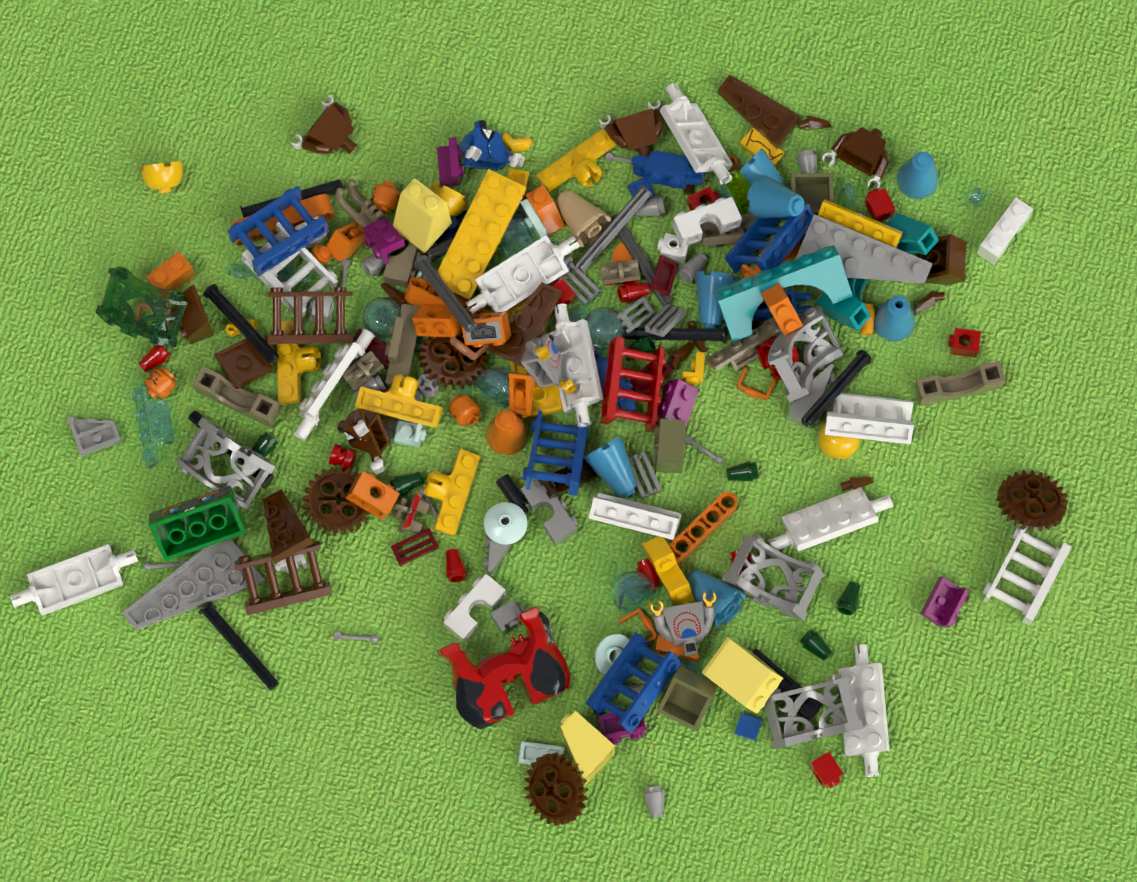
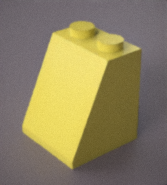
M414 178L400 194L393 227L402 237L425 253L452 224L447 202Z
M728 637L701 672L755 713H758L764 707L768 698L778 688L783 679L753 652Z
M575 710L572 715L568 713L561 720V736L573 764H579L577 771L584 772L581 775V779L587 780L583 784L586 786L615 754V745Z

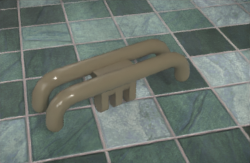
M351 179L348 181L347 189L350 197L362 208L360 213L345 200L344 189L342 187L337 188L335 196L339 206L362 229L383 218L384 213L381 210L377 212L378 207L376 205L371 206L372 201L370 199L365 201L358 194L355 180Z

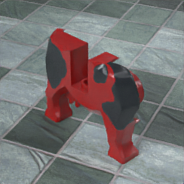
M538 606L516 615L518 621L526 628L527 637L519 634V640L517 641L514 637H511L512 645L509 646L507 652L493 653L474 665L468 659L466 653L460 650L458 642L437 650L438 655L446 658L451 666L452 684L456 691L457 711L473 727L484 729L503 718L515 714L502 683H508L516 679V674H518L532 705L555 696L569 687L571 676L566 660L552 641L549 619L544 613L539 611Z

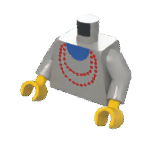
M543 334L541 338H532L525 345L526 350L521 363L528 373L531 374L538 386L543 388L557 385L568 395L575 391L577 387L572 380L568 379L566 381L560 375L562 355L553 343L554 337L550 334Z
M705 591L702 593L703 600L706 602L704 605L703 601L663 608V603L658 599L659 605L656 609H653L651 602L648 604L649 609L654 612L653 619L657 632L666 641L671 642L674 647L683 645L686 656L697 654L696 643L702 642L704 636L710 632L714 622V604H712L716 600L714 591L711 599L705 598Z

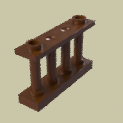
M281 287L270 288V292H265V296L272 297L273 330H271V334H265V343H353V334L347 333L345 329V296H353V292L347 291V287H334V291H283ZM302 296H315V330H313V334H305V330H303ZM324 296H336V329L334 333L326 334V330H324ZM281 297H294V330H292V334H284V330H281Z
M312 539V544L285 558L293 588H291V591L284 593L279 589L271 557L272 552L253 557L251 555L238 557V560L234 562L235 570L243 568L250 595L249 601L245 602L247 615L332 595L330 581L325 582V580H322L315 550L321 549L319 540L315 541ZM307 553L314 581L312 586L304 587L301 585L294 559L295 555ZM264 563L271 589L270 596L264 598L258 595L251 566Z

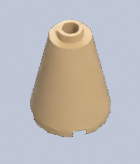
M564 191L557 198V206L573 237L576 239L575 241L581 247H585L584 244L587 243L591 246L605 230L608 223L612 222L608 214L573 191Z

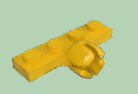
M602 128L536 175L537 180L544 185L548 192H551L572 177L576 178L583 186L592 187L594 184L589 178L591 177L598 183L602 177V170L594 161L616 146V144Z
M828 200L822 202L818 216L894 248H897L903 233L900 230Z
M294 319L281 321V330H284V334H292ZM277 344V354L279 355L277 360L278 402L281 405L300 403L301 375L304 372L317 371L321 367V362H316V360L321 359L320 351L313 345L300 347V344Z
M402 374L394 376L391 389L388 392L360 386L355 407L359 409L377 412L378 414L433 428L438 427L443 409L440 406L417 401L415 395L419 384L418 380L410 376L405 377Z
M459 449L450 475L433 471L428 475L426 479L428 484L427 486L424 485V493L441 502L433 530L451 537L455 536L480 459L479 455Z

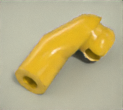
M246 319L248 323L256 330L258 327L257 320ZM232 323L228 324L225 328L226 333L232 337L238 336L241 333Z

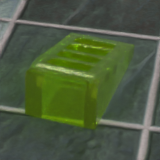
M739 170L729 172L732 175V180L727 183L731 194L742 213L750 212L748 206L750 207V200H747V195L751 184Z

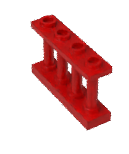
M616 336L610 341L600 423L608 425L618 417L645 423V432H651L655 429V425L659 423L657 410L662 400L659 392L664 381L662 367L666 362L665 347H658L653 354L626 348L624 338ZM626 356L653 362L651 374L624 368L621 365L622 358ZM627 377L650 382L649 394L621 389V386H619L620 378ZM623 397L647 402V414L619 409L616 406L617 399Z

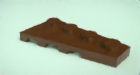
M730 74L718 89V94L777 150L799 120L800 115Z
M541 282L527 299L525 306L512 317V321L509 324L511 337L503 345L494 346L490 344L486 350L525 368L521 363L526 350L525 345L532 338H540L562 291Z
M282 489L263 499L265 518L268 524L267 531L270 536L269 544L272 549L271 557L275 564L313 543Z

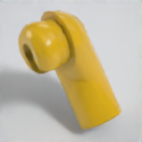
M508 133L501 137L503 143L513 152L526 151L532 146V140L529 137L514 139Z

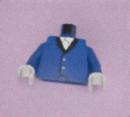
M484 120L476 121L474 123L475 128L463 137L459 145L460 151L463 152V166L498 171L507 163H510L511 167H516V165L522 167L525 160L522 154L512 153L507 149L498 131L487 130V123Z

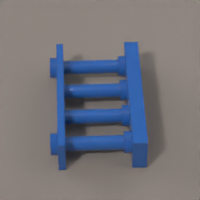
M299 186L288 189L281 197L242 222L233 224L228 230L230 241L234 243L240 239L254 257L252 265L258 277L329 232L327 221L324 217L321 216L318 219H313L299 201L302 199ZM293 206L307 223V226L296 230L282 211ZM274 216L290 235L282 242L278 241L264 224ZM256 228L272 246L265 253H261L247 236L249 232Z
M804 203V209L798 216L770 219L756 218L725 257L733 272L738 273L741 266L745 263L757 264L761 271L779 266L810 226L814 213L808 203ZM780 220L786 221L782 227H775ZM768 235H775L771 241H764ZM756 249H764L759 256L752 255Z
M538 411L537 419L532 421L531 431L534 432L529 465L524 467L522 480H526V489L530 490L532 479L566 483L565 486H569V495L577 496L589 425L578 427L577 424L569 426L542 422L543 411ZM542 430L572 434L574 437H577V441L566 442L540 438V432ZM539 446L568 450L575 454L574 457L570 456L569 459L537 454V449ZM535 463L564 466L568 467L572 472L564 475L534 471Z
M637 632L634 633L585 703L598 715H603L605 710L621 718L618 723L630 734L639 725L645 713L681 664V661L671 651H668L663 657L650 650L651 644ZM643 656L659 664L652 675L636 667ZM631 674L646 682L639 693L624 685ZM618 692L633 700L626 711L611 703Z

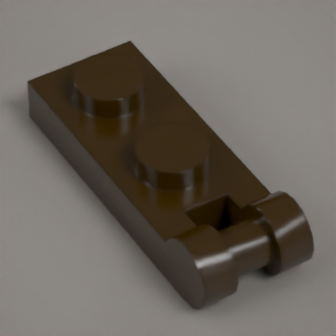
M583 459L579 486L594 480L597 476L594 470L585 462V459ZM565 467L554 473L567 475L572 470ZM538 480L540 485L544 486L547 490L546 494L549 499L569 491V486H565L566 483L553 482V485L551 481Z

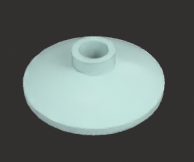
M509 502L498 503L486 513L484 529L487 536L495 543L501 545L513 544L519 541L525 534L527 518L519 506ZM502 519H509V523L503 525L501 523Z
M611 634L602 639L595 651V663L602 674L605 675L629 642L626 636Z

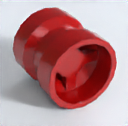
M335 444L330 454L329 464L333 466L339 464L343 469L347 470L350 468L351 470L356 457V450H344L341 445Z

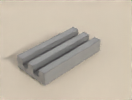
M570 262L567 266L569 271L557 279L563 278L575 293V297L586 306L600 294V289ZM572 270L593 291V293H591L570 271ZM565 275L588 296L587 299L564 278Z
M643 296L616 315L617 319H622L623 322L621 324L622 326H627L628 329L626 331L629 333L653 316L655 311ZM643 303L644 306L630 317L626 316L629 311ZM646 309L648 310L649 313L638 320L636 323H631V320L636 318Z
M666 304L645 325V332L664 337L685 316V309L681 308L678 310L677 306L671 308L670 304Z
M645 451L639 455H633L631 458L628 457L641 499L662 491ZM640 459H643L655 489H652ZM633 462H635L637 465V468L648 490L647 492H644L641 486V483L633 468Z

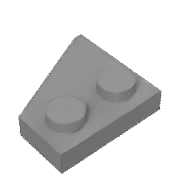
M74 417L67 418L81 457L122 442L113 420L98 421L87 418V420L75 419Z

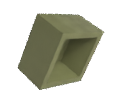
M791 173L789 188L804 199V203H808L815 215L818 216L824 200L834 203L833 173Z
M660 419V426L655 425L654 444H658V446H654L653 465H657L656 472L682 474L686 421Z
M679 665L657 712L697 731L718 685Z

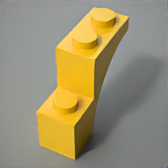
M657 536L644 543L643 547L646 555L662 582L672 606L694 603L695 599L689 582L677 565L673 551L664 537Z

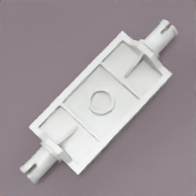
M677 83L668 85L666 92L673 103L663 105L660 113L696 173L714 171L720 184L729 183L732 180V175L728 170H730L733 164L697 103L690 104L688 98L683 96Z
M546 235L475 279L474 281L480 288L481 294L465 302L467 308L476 304L470 308V313L474 314L487 304L492 307L494 312H504L532 295L541 282L549 284L567 273L569 270L563 259L565 255L580 247L578 242L569 246L576 239L571 236L561 244L553 245Z
M558 304L554 308L557 321L555 331L548 334L554 337L553 343L562 355L560 375L566 381L571 379L577 387L569 395L559 387L563 411L568 414L575 411L577 426L586 427L591 424L587 407L604 400L588 322L584 319L577 322L569 321L567 305Z
M363 329L356 342L348 345L345 344L337 349L334 354L336 359L332 364L329 363L322 372L323 378L320 382L317 380L310 390L313 393L308 399L305 398L299 406L300 412L298 416L303 418V421L293 433L296 437L305 441L313 427L318 425L320 420L319 409L351 361L366 354V348L375 337L373 333Z
M860 487L782 516V523L786 528L785 534L768 539L769 546L776 550L787 546H795L797 551H801L878 522L876 513L893 508V503L889 495L873 501L868 500L863 489Z
M107 544L27 574L30 583L28 589L11 594L10 598L13 600L14 608L31 601L36 602L40 614L43 616L123 586L124 583L119 572L120 568L135 562L137 563L138 558L134 549L115 556L110 545Z
M862 644L859 647L858 645L854 646L856 665L854 667L838 669V674H841L842 678L850 676L851 680L848 682L858 720L862 719L864 727L844 733L845 756H862L864 758L865 777H874V775L879 776L877 756H879L880 752L890 751L882 664H869L868 645ZM842 706L841 709L843 714L845 715L844 708Z

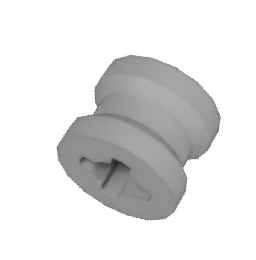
M423 374L418 379L419 392L426 398L436 396L440 390L439 385H436L437 379L429 380L430 374Z

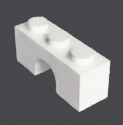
M732 197L727 199L720 198L713 204L707 206L703 204L696 207L693 211L678 213L673 217L672 227L681 247H685L701 241L703 234L700 227L701 224L706 222L713 223L718 227L720 234L739 228L742 218Z
M1015 198L982 242L977 254L995 265L1006 251L1015 234L1019 233L1028 221L1033 208Z
M487 574L483 578L478 577L473 583V589L470 593H464L458 600L459 605L456 609H450L443 618L445 620L443 622L444 627L463 643L478 628V623L470 616L471 609L476 605H485L493 611L506 596V590Z

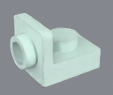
M398 421L394 443L420 448L421 441L425 442L427 429H424V425Z

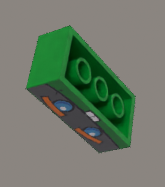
M231 485L149 514L148 526L164 561L246 533V520Z

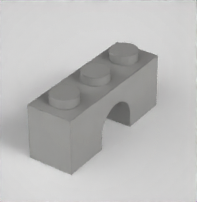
M536 479L531 482L530 490L526 489V485L520 488L532 511L539 507H548L553 511V517L544 523L543 526L555 547L577 534L576 526H578V523L572 514H567L565 510L567 506L561 497L549 499L546 494L547 490Z

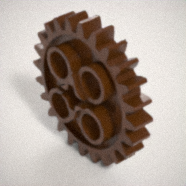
M462 332L456 339L465 344ZM428 336V339H424L423 345L420 348V367L424 368V375L430 374V381L437 379L436 385L442 382L445 389L448 385H451L453 390H455L456 385L464 389L465 383L471 387L473 381L478 383L479 377L484 376L488 364L487 350L476 360H471L449 342L450 337ZM466 345V346H468V347L470 348V350H472L474 353H476L479 349L482 348V347H476V348H475V347H473L472 345Z
M332 466L329 473L322 469V476L315 474V481L309 480L308 484L310 487H305L304 490L309 495L303 496L302 499L308 502L303 505V509H309L306 517H313L310 524L312 525L317 522V530L325 527V534L333 530L334 536H336L338 531H341L342 535L345 536L346 529L353 533L354 526L360 529L362 526L360 521L366 522L367 517L365 515H370V513L347 500L344 493L345 488H351L355 478L358 476V472L350 475V468L343 472L342 466L339 467L338 472H335ZM322 487H332L333 493L327 494L323 492ZM336 497L339 498V500H340V502H341L340 505H337V504H336V501H335V498H336ZM327 506L332 510V513L325 515L321 512V508ZM345 508L351 509L353 515L347 517L342 513V510Z
M1023 470L1021 475L1015 472L1013 477L1008 475L1007 480L1002 481L996 501H999L998 508H1002L1001 515L1008 514L1007 521L1014 520V526L1022 524V530L1028 526L1031 532H1033L1034 527H1037L1042 532L1043 526L1050 530L1051 525L1056 527L1058 521H1062L1067 510L1068 501L1065 500L1067 494L1062 493L1063 487H1056L1057 480L1050 481V475L1043 478L1042 472L1037 476L1034 470L1030 474Z
M558 752L536 758V762L531 763L532 769L527 770L530 777L525 778L529 786L524 787V789L530 793L526 798L532 800L529 807L535 806L534 814L541 813L540 820L547 819V824L554 823L555 826L575 821L577 816L582 815L580 810L586 808L583 801L588 800L584 792L589 790L583 787L587 780L581 779V775L584 772H578L579 764L572 765V758L566 759L565 754L558 755Z

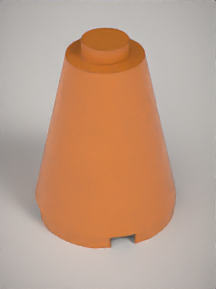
M509 410L500 411L486 428L487 443L497 453L505 455L516 454L524 448L528 439L526 423Z

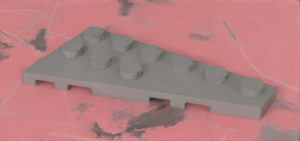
M815 214L796 257L798 259L802 255L811 254L823 247L834 245L840 255L847 278L925 283L933 264Z
M232 539L205 547L123 611L122 614L137 631L204 606L210 601L215 602L244 591L248 588L243 568L235 570L234 562L238 560V557L244 554ZM251 566L256 586L265 583L266 581L255 567Z

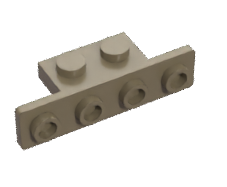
M750 212L740 213L742 218L740 227L720 234L718 227L713 223L706 222L701 224L703 246L735 245L756 220V217Z
M402 304L399 317L396 316L395 323H391L390 336H392L391 343H387L385 355L389 359L386 377L387 385H392L396 374H402L405 377L409 376L417 340L412 317L420 309L419 306Z
M770 318L761 326L752 329L753 335L735 342L732 341L722 350L714 352L706 359V362L714 370H718L730 363L731 368L736 372L757 359V349L761 347L759 344L781 330L775 319Z

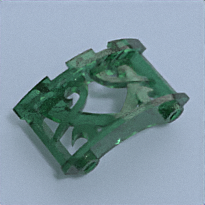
M125 267L109 268L110 278L102 305L97 306L96 314L110 326L114 323L121 327L120 332L137 339L138 335L149 338V343L176 347L178 341L177 334L185 308L189 303L183 293L178 290L169 291L150 285L137 278ZM143 297L151 308L153 315H147L139 321L134 320L133 310L126 301ZM165 303L177 305L175 315H164V313L173 308L166 307ZM148 320H156L151 322L152 326L146 324ZM173 320L171 328L168 330L167 321Z

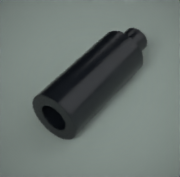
M506 474L498 479L496 484L508 502L519 506L525 514L528 513L529 510L526 507L528 502L510 475Z

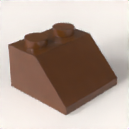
M952 234L937 237L939 241L926 255L917 253L918 258L933 263L925 283L950 285L965 281L966 241Z
M192 285L173 300L176 308L172 309L176 321L181 320L183 326L179 327L183 339L188 338L190 344L214 336L195 285Z

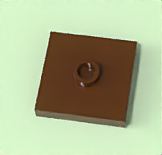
M247 339L214 354L216 361L235 390L273 371L271 364Z

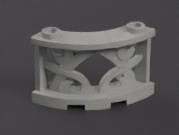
M820 306L807 309L799 317L803 326L786 336L781 332L769 351L768 362L770 365H775L786 386V397L789 402L809 394V387L814 378L813 373L817 368L821 370L833 360L843 356L841 345ZM819 321H821L824 326V328L820 332V326H814L811 329V326ZM827 334L831 339L829 343L823 339ZM795 341L809 342L804 349V361L802 363L792 361V350Z
M202 417L198 423L200 426L199 430L182 457H177L176 459L181 465L179 469L188 475H193L214 491L224 488L219 484L228 483L227 486L231 485L239 506L248 510L250 502L267 475L271 474L276 466L268 458L244 445L241 448V445L234 441L235 438L219 425ZM217 442L220 443L219 451L211 450V447L216 448L215 444ZM230 449L232 451L230 462L236 473L227 476H215L211 466L210 455H222ZM199 450L203 451V455H197ZM195 457L198 458L197 465L192 463ZM239 458L244 459V464L240 465L244 470H241L237 465ZM261 468L253 481L249 476ZM242 479L251 485L244 497L239 496L235 492L236 486L244 490V484L240 481Z
M743 535L742 545L729 572L724 573L721 581L743 593H748V596H753L752 601L766 608L772 605L775 609L777 607L783 615L805 621L808 614L806 609L821 578L823 579L825 576L819 570V565L810 561L805 563L789 557L766 544L764 539L758 535ZM751 547L759 552L758 557H755L753 553L751 554V560L754 564H751L746 559ZM744 564L747 568L739 575ZM779 566L788 586H777L767 593L764 591L765 582L759 570ZM802 573L811 575L806 588L797 587L796 585L805 582L806 579L799 577ZM752 574L758 579L759 585H752L751 580H755ZM778 591H789V593H783L785 596L783 599L777 596ZM798 592H804L799 603L797 604Z
M841 674L829 676V681L786 692L776 689L765 703L773 741H771L773 749L864 728L862 719L858 720L848 682L851 680L850 676L842 678ZM838 686L842 700L837 705L833 701L838 698L839 693L832 695L830 692L831 688ZM825 687L824 695L813 690ZM801 693V694L799 695V697L795 700V702H794L793 699L789 696V695ZM809 697L820 701L829 708L822 713L819 719V729L816 730L808 719L796 716L801 705ZM784 700L786 702V707H779L782 712H788L787 717H777L775 701ZM842 706H843V708H844L845 715L843 714V712H842L841 709H840V707H842ZM833 712L835 715L830 716L833 718V723L828 724L825 718L829 713ZM779 721H785L783 737ZM794 721L803 722L805 724V729L803 731H799L797 729V726L799 724L793 725Z

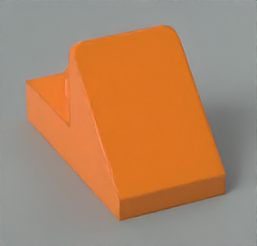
M509 373V411L515 414L530 415L532 413V392L537 387V384L531 374Z

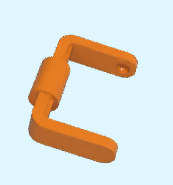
M745 367L737 384L738 390L745 392L746 395L755 399L768 400L777 379L773 378L765 395L749 386L741 385L748 370V367Z
M636 609L619 620L622 624L638 614L644 627L652 635L647 641L651 643L657 637L653 629L655 626L641 609Z

